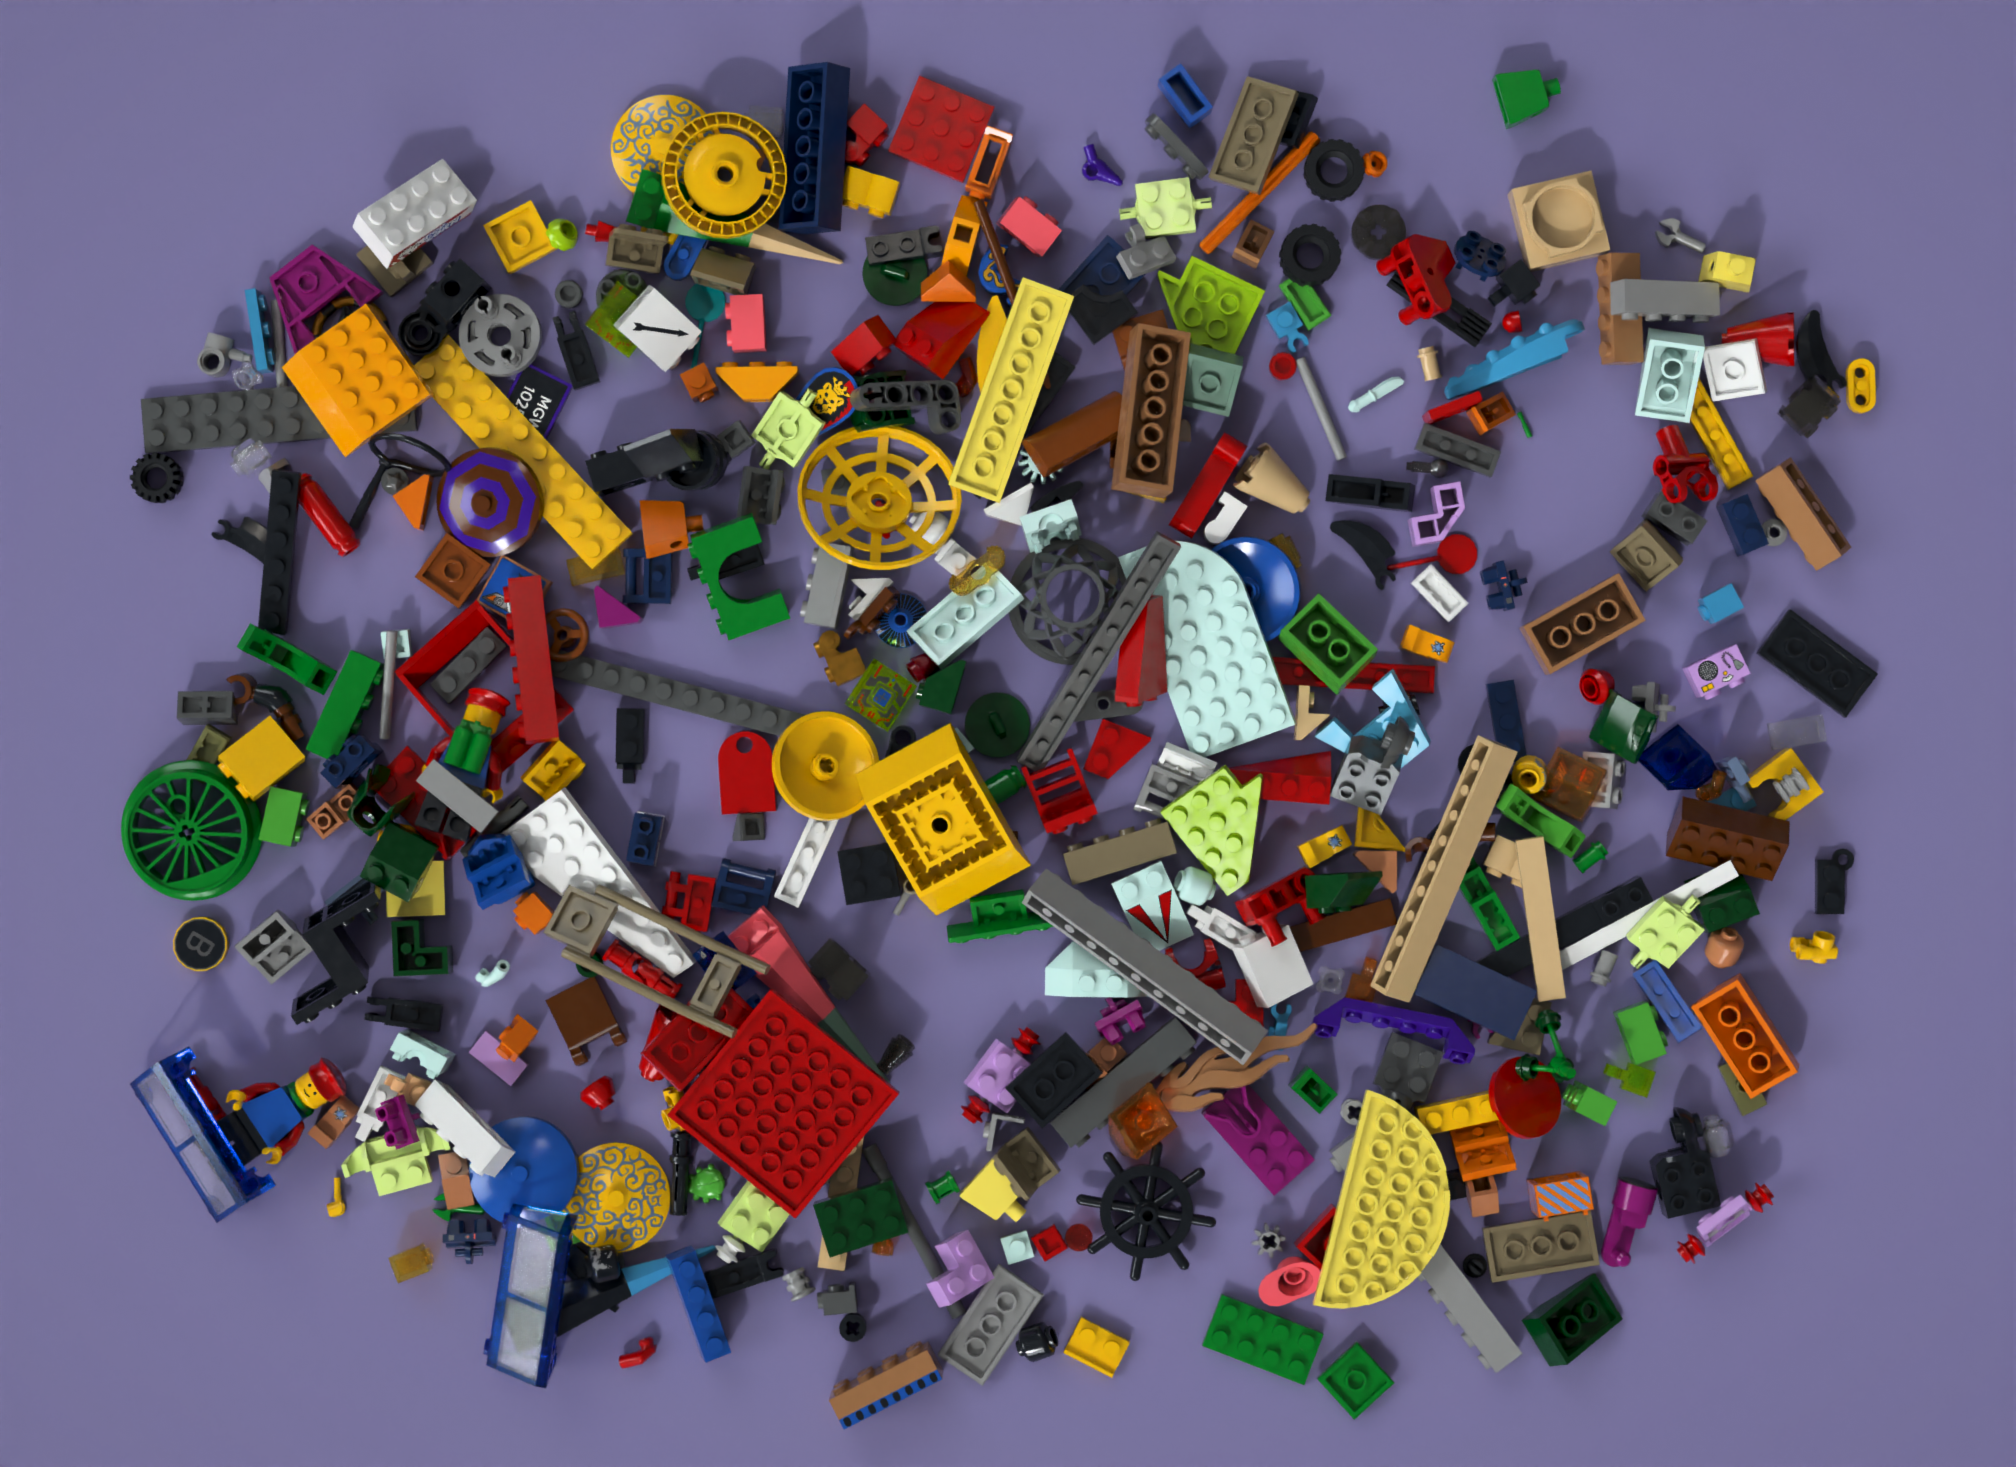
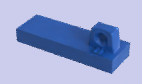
M1657 960L1650 962L1632 974L1678 1044L1702 1029Z

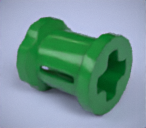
M949 1170L945 1172L944 1176L932 1183L929 1181L925 1183L936 1204H939L940 1199L949 1194L960 1192V1188Z

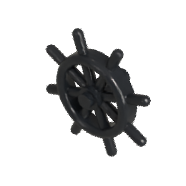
M1154 1141L1152 1144L1149 1164H1138L1126 1169L1122 1168L1111 1152L1104 1153L1103 1160L1115 1176L1107 1184L1102 1197L1080 1194L1076 1198V1202L1079 1205L1100 1208V1219L1105 1234L1088 1245L1087 1251L1090 1254H1095L1112 1242L1119 1250L1133 1256L1130 1270V1279L1132 1281L1140 1279L1144 1258H1156L1170 1253L1180 1269L1187 1270L1190 1265L1189 1261L1178 1246L1187 1236L1191 1224L1210 1228L1216 1225L1214 1217L1193 1213L1192 1200L1187 1188L1205 1176V1170L1197 1168L1180 1179L1170 1170L1161 1167L1160 1160L1163 1144L1160 1141ZM1147 1176L1142 1196L1132 1182V1179ZM1157 1178L1162 1179L1171 1186L1154 1198ZM1121 1186L1134 1203L1113 1200ZM1179 1196L1181 1211L1161 1208L1170 1200ZM1111 1210L1132 1214L1114 1227ZM1159 1219L1179 1222L1178 1227L1171 1236ZM1138 1224L1135 1244L1121 1236ZM1149 1225L1161 1243L1146 1246Z

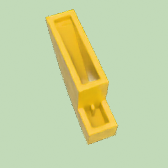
M997 295L993 296L988 304L987 311L991 314L981 326L978 340L977 374L980 393L1007 321Z

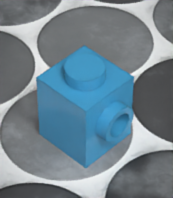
M1732 583L1698 599L1700 606L1697 607L1703 620H1708L1710 624L1716 623L1744 608Z

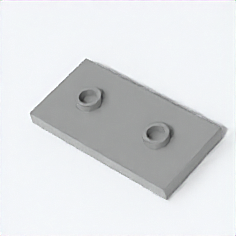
M1000 1264L992 1272L995 1278L984 1284L937 1354L982 1386L1044 1296L1042 1292Z

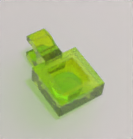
M1628 1062L1626 1070L1606 1063L1603 1074L1622 1080L1619 1088L1647 1098L1656 1072Z

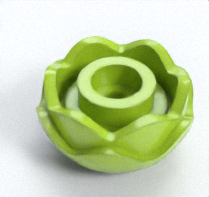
M555 219L548 224L546 235L552 247L566 251L576 246L578 232L572 222L566 219Z

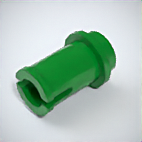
M1600 841L1596 843L1591 842V847L1575 859H1572L1582 874L1602 859L1604 861L1606 859L1605 856L1609 854Z

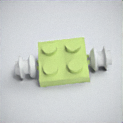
M747 1180L717 1222L722 1228L733 1234V1236H722L725 1243L723 1246H715L718 1250L717 1256L726 1263L730 1264L731 1261L737 1263L736 1254L738 1252H745L743 1241L763 1252L790 1214Z

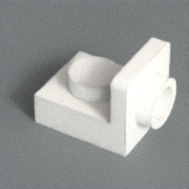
M952 538L935 552L937 556L934 559L959 581L977 561L974 556Z

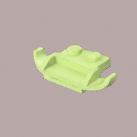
M418 1125L416 1129L420 1141L396 1150L395 1146L388 1147L386 1145L385 1135L370 1138L356 1147L345 1159L341 1167L345 1178L363 1170L366 1172L372 1171L378 1194L383 1196L432 1182L433 1177L426 1156L430 1155V1152L450 1150L449 1142L442 1139L436 1133V1129L419 1127Z

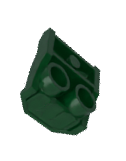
M906 370L886 371L857 376L855 379L860 387L868 383L903 382L907 374ZM889 390L888 397L892 402H895V395ZM876 395L864 396V398H867L870 401L872 399H875ZM911 409L864 412L855 410L851 415V422L859 433L878 428L911 425L915 423V417H912Z
M1609 689L1610 695L1590 732L1589 738L1631 763L1637 764L1650 740L1653 727L1659 715L1643 709L1642 706L1632 703L1629 699L1623 698L1614 689Z

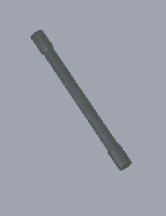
M876 1143L862 1150L869 1166L879 1181L893 1177ZM895 1182L909 1226L908 1235L931 1278L934 1279L944 1273ZM961 1300L946 1306L952 1319L966 1312Z

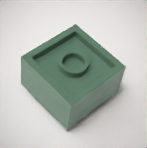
M1191 343L1188 354L1183 406L1229 417L1243 367L1244 356Z

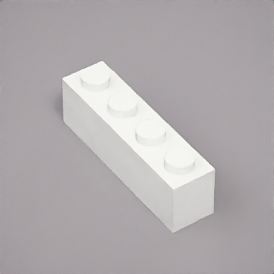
M434 1080L414 1104L422 1112L420 1117L428 1124H434L438 1128L436 1133L445 1141H451L455 1145L453 1150L460 1157L467 1158L471 1162L470 1168L481 1176L487 1174L496 1177L515 1153L449 1085Z

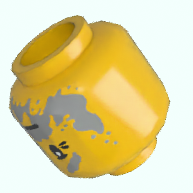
M1527 755L1521 757L1516 761L1512 769L1511 779L1513 785L1525 794L1537 793L1546 784L1548 769L1544 761L1537 756Z

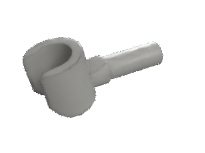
M908 879L903 883V893L893 911L897 916L900 915L910 896L916 894L915 890L910 892L906 889Z

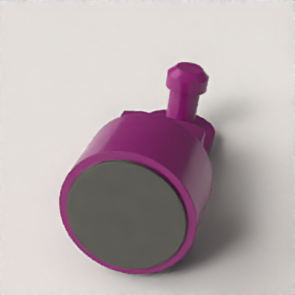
M1629 1177L1618 1178L1611 1202L1614 1206L1601 1249V1258L1607 1265L1611 1267H1626L1630 1264L1631 1256L1629 1251L1635 1229L1645 1228L1648 1215H1651L1658 1192V1188L1654 1185Z

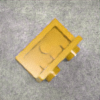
M559 739V741H553L520 778L546 801L564 787L566 788L572 780L578 779L583 773L586 763Z

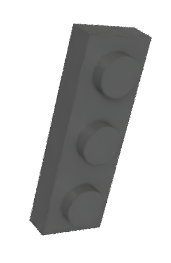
M1426 423L1423 424L1414 450L1489 478L1492 477L1501 454L1499 450Z
M486 627L430 686L448 704H451L508 646L489 627Z

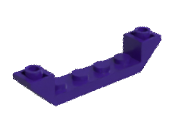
M1346 997L1316 1015L1310 1026L1313 1023L1317 1024V1029L1314 1032L1317 1036L1323 1038L1336 1037L1342 1017L1352 1023H1360L1361 1021L1372 1023L1377 1028H1398L1403 1033L1411 1034L1418 1032L1426 1034L1427 1037L1433 1039L1443 1037L1445 1038L1443 1058L1450 1059L1455 1064L1470 1063L1475 1055L1474 1046L1452 1018Z

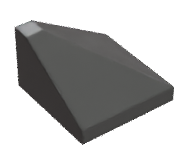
M763 812L737 814L732 836L733 841L765 840Z

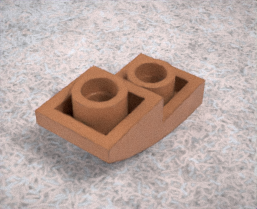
M353 783L348 784L331 800L325 802L306 818L323 840L350 820L347 816V811L357 791Z

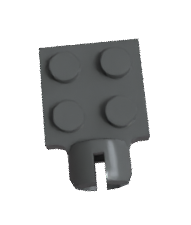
M1392 1032L1372 1084L1381 1088V1095L1394 1100L1410 1112L1414 1102L1423 1104L1426 1102L1443 1052Z

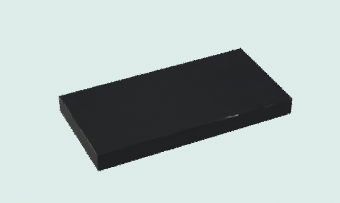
M1791 609L1785 613L1756 653L1843 718L1848 716L1878 675V673Z

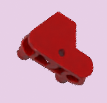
M1413 234L1393 246L1390 255L1377 261V270L1383 276L1389 275L1397 269L1412 304L1401 309L1398 313L1399 319L1404 325H1410L1419 318L1430 319L1450 309L1452 298L1444 279L1456 262L1446 241Z
M1305 866L1234 902L1246 927L1255 924L1261 925L1271 943V947L1287 940L1276 917L1279 912L1295 903H1300L1310 925L1325 918L1323 913H1318V908L1307 909L1305 876L1315 874Z

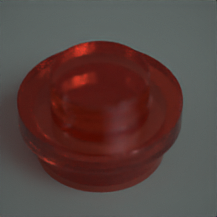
M1084 1224L1070 1226L1065 1234L1068 1247L1074 1251L1086 1250L1088 1245L1092 1243L1091 1230Z

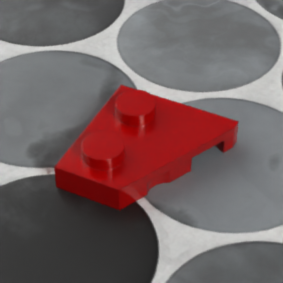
M1102 719L1083 770L1109 779L1151 741V737Z

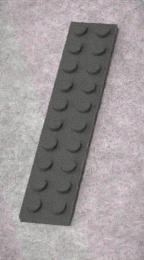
M295 386L141 399L146 454L237 447L238 445L249 446L331 439ZM416 409L381 433L418 431Z

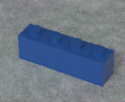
M690 1245L665 1255L703 1360L707 1363L731 1353L694 1248Z

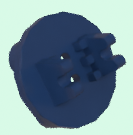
M1468 231L1455 244L1454 254L1458 260L1456 268L1461 269L1463 266L1470 272L1480 275V280L1485 282L1487 277L1499 275L1506 266L1505 247L1500 243H1493L1489 239L1481 237L1476 231Z

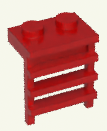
M1072 747L1066 749L1070 758L1030 774L1026 765L1021 767L1047 834L1050 832L1053 834L1061 833L1068 829V825L1076 822L1078 824L1089 822L1093 819V815L1098 814ZM1073 765L1075 773L1041 787H1034L1032 781ZM1079 780L1081 788L1040 803L1039 795Z

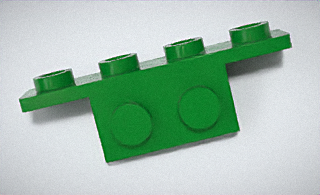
M1021 889L969 898L973 921L948 925L947 935L949 943H966L973 939H992L998 935L1005 934L1018 935L1030 930L1044 931L1054 926L1035 912L1027 913L1026 906L1022 904L1024 891Z

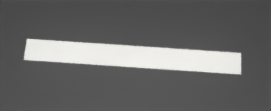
M1731 860L1667 893L1663 897L1674 904L1682 906L1691 895L1699 898L1739 875ZM1660 898L1559 951L1562 970L1626 937V934Z

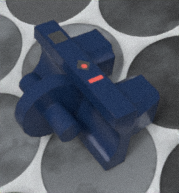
M1504 560L1495 562L1491 567L1480 571L1483 585L1497 582L1499 593L1486 596L1489 610L1503 609V611L1514 609L1515 604L1510 587L1513 588L1514 596L1518 597L1523 595L1520 585L1528 583L1527 578H1518L1516 569L1509 571L1511 579L1509 581Z
M489 1219L474 1220V1233H465L464 1221L450 1220L448 1222L447 1234H443V1243L446 1244L447 1249L463 1248L455 1249V1257H465L466 1264H473L474 1256H483V1247L496 1246V1237L492 1233Z

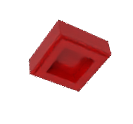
M1055 1224L1031 1237L1045 1262L1068 1248Z

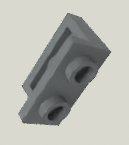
M743 466L736 518L752 513L757 524L776 525L781 515L780 494L785 487L783 471Z

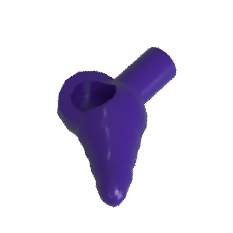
M1094 144L1083 147L1088 161L1082 167L1084 178L1088 181L1099 180L1116 186L1123 185L1120 177L1103 160L1097 157Z

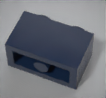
M1748 494L1716 507L1737 557L1769 544Z

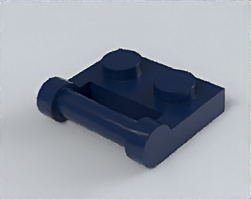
M623 549V557H626L625 595H622V603L671 604L672 553L647 559L645 549ZM637 558H644L643 595H636Z
M723 858L711 906L752 915L762 905L767 909L776 870L768 868L765 871L731 863L730 859ZM728 873L764 881L763 889L726 881Z

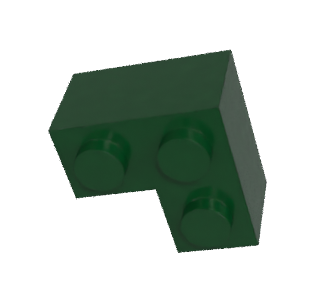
M424 919L391 921L393 976L453 973L452 945L425 946Z

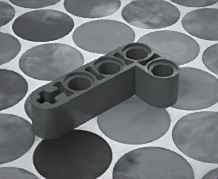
M951 380L868 383L855 388L850 395V402L853 408L862 412L927 409L929 427L937 435L954 431L961 424L959 391L956 384ZM939 388L945 392V400L939 396ZM914 389L920 393V401L914 397ZM889 390L894 393V395H895V402H892V401L889 399V397H888V391H889ZM876 395L875 399H872L870 401L869 399L864 398V396ZM942 415H944L948 420L947 427L944 426L942 423Z

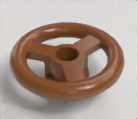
M559 608L548 612L545 615L546 626L549 623L555 631V641L551 649H549L550 660L567 662L577 658L585 650L589 640V629L585 619L578 612L567 608ZM556 617H570L577 622L580 629L574 630L569 626H562ZM566 631V632H567V637H566V639L561 640V639H560L561 633ZM577 638H580V642L574 650L566 654H559L561 647L570 648L574 646Z

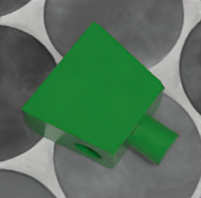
M1539 70L1501 73L1495 75L1492 79L1506 129H1510L1545 112L1549 108L1548 97L1561 94L1558 79L1554 78L1543 81Z

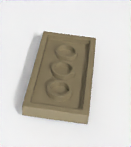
M1247 76L1208 177L1213 181L1260 195L1299 93L1296 90Z
M1588 1210V1215H1583L1582 1211L1549 1216V1221L1546 1222L1543 1221V1218H1535L1482 1227L1491 1282L1600 1265L1591 1210Z

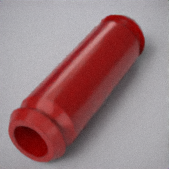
M308 473L301 475L299 504L331 547L339 551L338 555L342 557L347 556L360 546V538L356 539L354 530L318 482L311 479L312 475Z

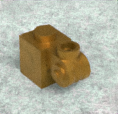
M829 630L822 633L819 640L813 643L819 658L825 657L828 667L824 668L829 682H836L837 686H841L868 674L858 649L854 648L845 653L837 651L841 644V638L836 632Z

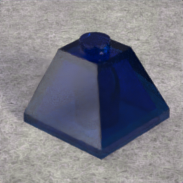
M1679 724L1646 748L1638 760L1668 791L1698 789L1719 773L1710 754Z

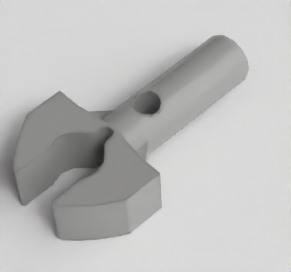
M1670 218L1659 223L1670 228L1672 233L1667 236L1660 231H1656L1655 236L1659 244L1669 247L1670 243L1678 242L1699 253L1705 250V243L1681 232L1679 228L1681 221Z

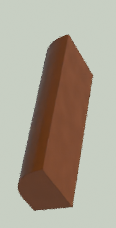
M1113 391L1022 440V445L1043 478L1117 438L1122 395L1119 392Z

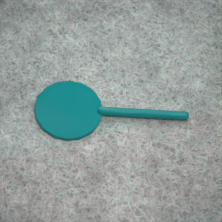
M699 284L693 285L685 298V306L688 313L695 320L699 321L698 329L702 331L698 336L700 339L694 348L691 368L697 366L704 322H711L717 319L725 308L723 291Z

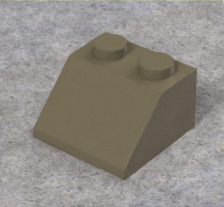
M710 246L709 250L702 248L690 274L694 283L733 295H748L756 269L755 264L751 262V258L741 254H736L735 257L724 255L725 250Z

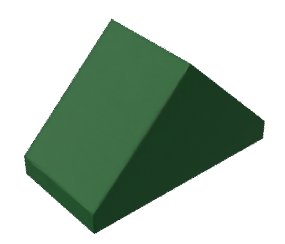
M1307 1065L1288 1084L1319 1114L1338 1095Z

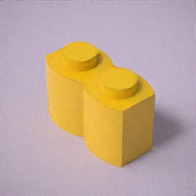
M847 166L844 175L842 206L853 210H858V207L869 209L868 214L878 218H884V215L891 216L899 192L900 182Z

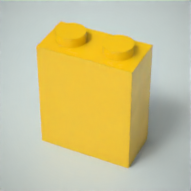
M268 716L218 755L220 764L217 767L226 778L232 776L238 784L235 786L236 790L244 799L249 797L254 802L270 790V786H275L303 764L305 756L271 716Z

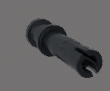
M687 1131L670 1132V1137L673 1138L672 1154L669 1155V1160L673 1163L670 1214L684 1216L687 1215L689 1164L694 1161V1156L691 1155L692 1138L695 1137Z

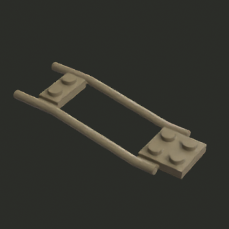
M600 884L596 887L594 895L569 885L543 932L546 936L567 945L562 950L561 957L730 1038L736 1036L738 1029L714 1017L717 1016L741 970V965L743 964L765 975L768 974L771 965L712 939ZM619 905L717 953V955H714L693 995L690 1006L591 959L617 913Z

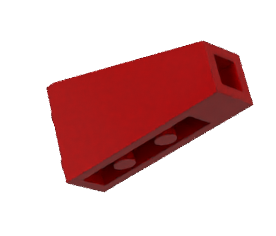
M1151 595L1120 645L1115 702H1126L1128 707L1141 706L1143 701L1157 700V696L1167 692L1163 596Z

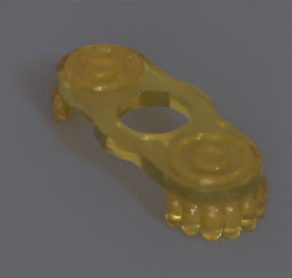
M993 545L987 547V552L979 559L971 561L957 576L951 575L948 584L952 592L959 596H966L978 586L986 584L991 579V576L1004 566L1006 558L1004 550L997 545L995 547ZM983 566L986 569V574L982 579L976 580L971 577V570L974 567Z

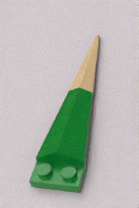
M641 169L625 222L647 229L661 230L665 233L835 264L843 263L842 260L767 224H764L750 234L736 238H713L700 234L684 224L670 208L664 194L662 176ZM678 182L680 190L688 202L690 196L685 185ZM695 203L691 206L699 214L702 211ZM707 213L705 217L715 221L732 222L747 218L749 215L740 213L734 216H717Z

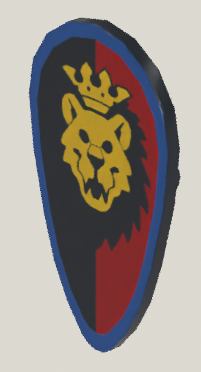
M838 367L825 368L813 376L795 400L800 401L808 388L817 393L809 408L816 416L826 422L818 434L819 436L840 425L855 412L856 409L853 408L850 402V395L859 385L855 377L847 370Z

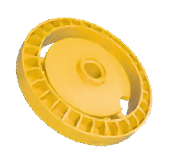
M709 113L687 123L676 133L670 142L663 158L661 170L662 186L670 208L689 228L713 238H736L759 229L774 215L785 194L787 166L778 142L760 123L737 113ZM719 129L733 130L751 138L764 152L771 173L762 172L757 168V160L761 156L752 144L736 135L720 134ZM712 130L713 135L704 138L703 133ZM697 137L698 143L689 152L683 170L685 188L690 196V200L687 202L678 184L677 166L685 146L693 138ZM720 169L728 170L731 174V180L728 182L721 181L718 178L717 171ZM765 180L771 181L770 190L764 189ZM760 196H767L762 207L747 218L732 222H722L705 217L707 213L717 216H734L743 213L752 207ZM694 203L702 209L700 214L691 207Z

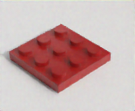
M919 76L888 152L964 183L995 107Z

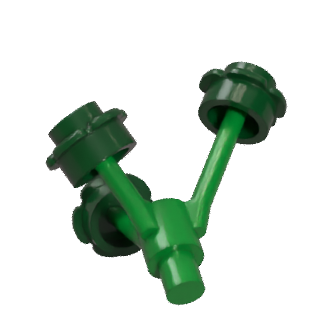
M1551 1009L1544 1010L1538 1014L1535 1026L1540 1029L1541 1033L1550 1034L1557 1054L1548 1065H1539L1538 1059L1531 1057L1529 1054L1521 1056L1516 1062L1515 1069L1517 1075H1520V1078L1524 1081L1535 1079L1538 1071L1550 1072L1555 1081L1559 1083L1563 1082V1080L1568 1081L1576 1075L1574 1064L1569 1058L1565 1057L1555 1032L1561 1027V1015L1558 1012H1554Z

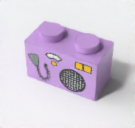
M1737 644L1730 645L1682 668L1696 698L1704 696L1706 700L1721 694L1719 689L1728 684L1730 688L1744 683V677L1751 674Z

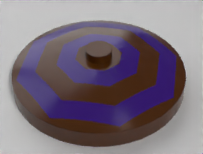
M480 448L460 455L451 463L452 469L449 472L445 471L439 482L436 500L440 522L446 533L478 556L497 557L512 553L523 547L534 536L542 519L543 493L536 474L522 458L500 448Z

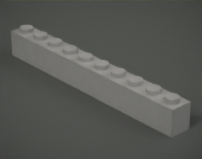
M1045 869L1025 895L1022 904L1242 1065L1246 1063L1267 1034L1268 1030L1262 1027L1260 1022L1250 1018L1238 1006L1221 997L1215 989L1206 986L1193 973L1180 967L1171 957L1154 948L1148 940L1139 937L1131 931L1126 924L1117 921L1104 908L1087 899L1081 891L1072 888L1064 882L1059 875Z
M1355 1131L1329 1150L1333 1155L1329 1160L1338 1172L1346 1171ZM1440 1244L1434 1257L1432 1256L1417 1278L1420 1282L1426 1279L1432 1287L1428 1290L1429 1294L1437 1304L1441 1301L1448 1309L1444 1314L1453 1326L1459 1323L1465 1331L1461 1334L1462 1338L1470 1348L1474 1345L1481 1353L1477 1358L1486 1370L1492 1367L1497 1373L1523 1353Z

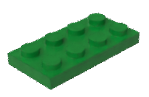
M1221 1293L1202 1346L1305 1385L1324 1334Z

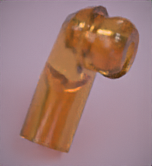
M1714 770L1710 783L1705 785L1699 784L1696 787V798L1706 802L1719 798L1722 794L1727 773L1721 770Z

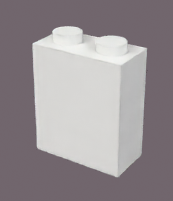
M1279 924L1287 940L1276 946L1271 947V943L1262 928L1263 932L1257 935H1246L1239 939L1240 943L1232 947L1257 1007L1269 1008L1313 985L1289 925Z

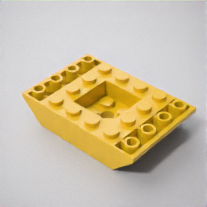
M951 722L855 774L868 810L919 899L936 916L1031 866L1030 861ZM936 818L945 819L948 823V829L942 832L937 831L933 826V820Z

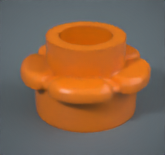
M1370 151L1369 154H1364L1363 167H1365V173L1375 178L1381 176L1387 168L1385 155L1378 151Z

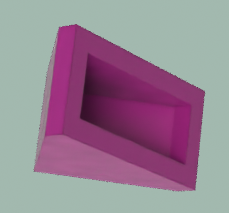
M598 585L595 587L594 594L599 628L606 629L640 624L643 621L642 617Z

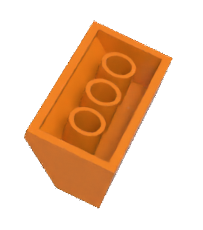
M1741 973L1716 986L1691 1006L1750 1099L1798 1072L1800 1064Z

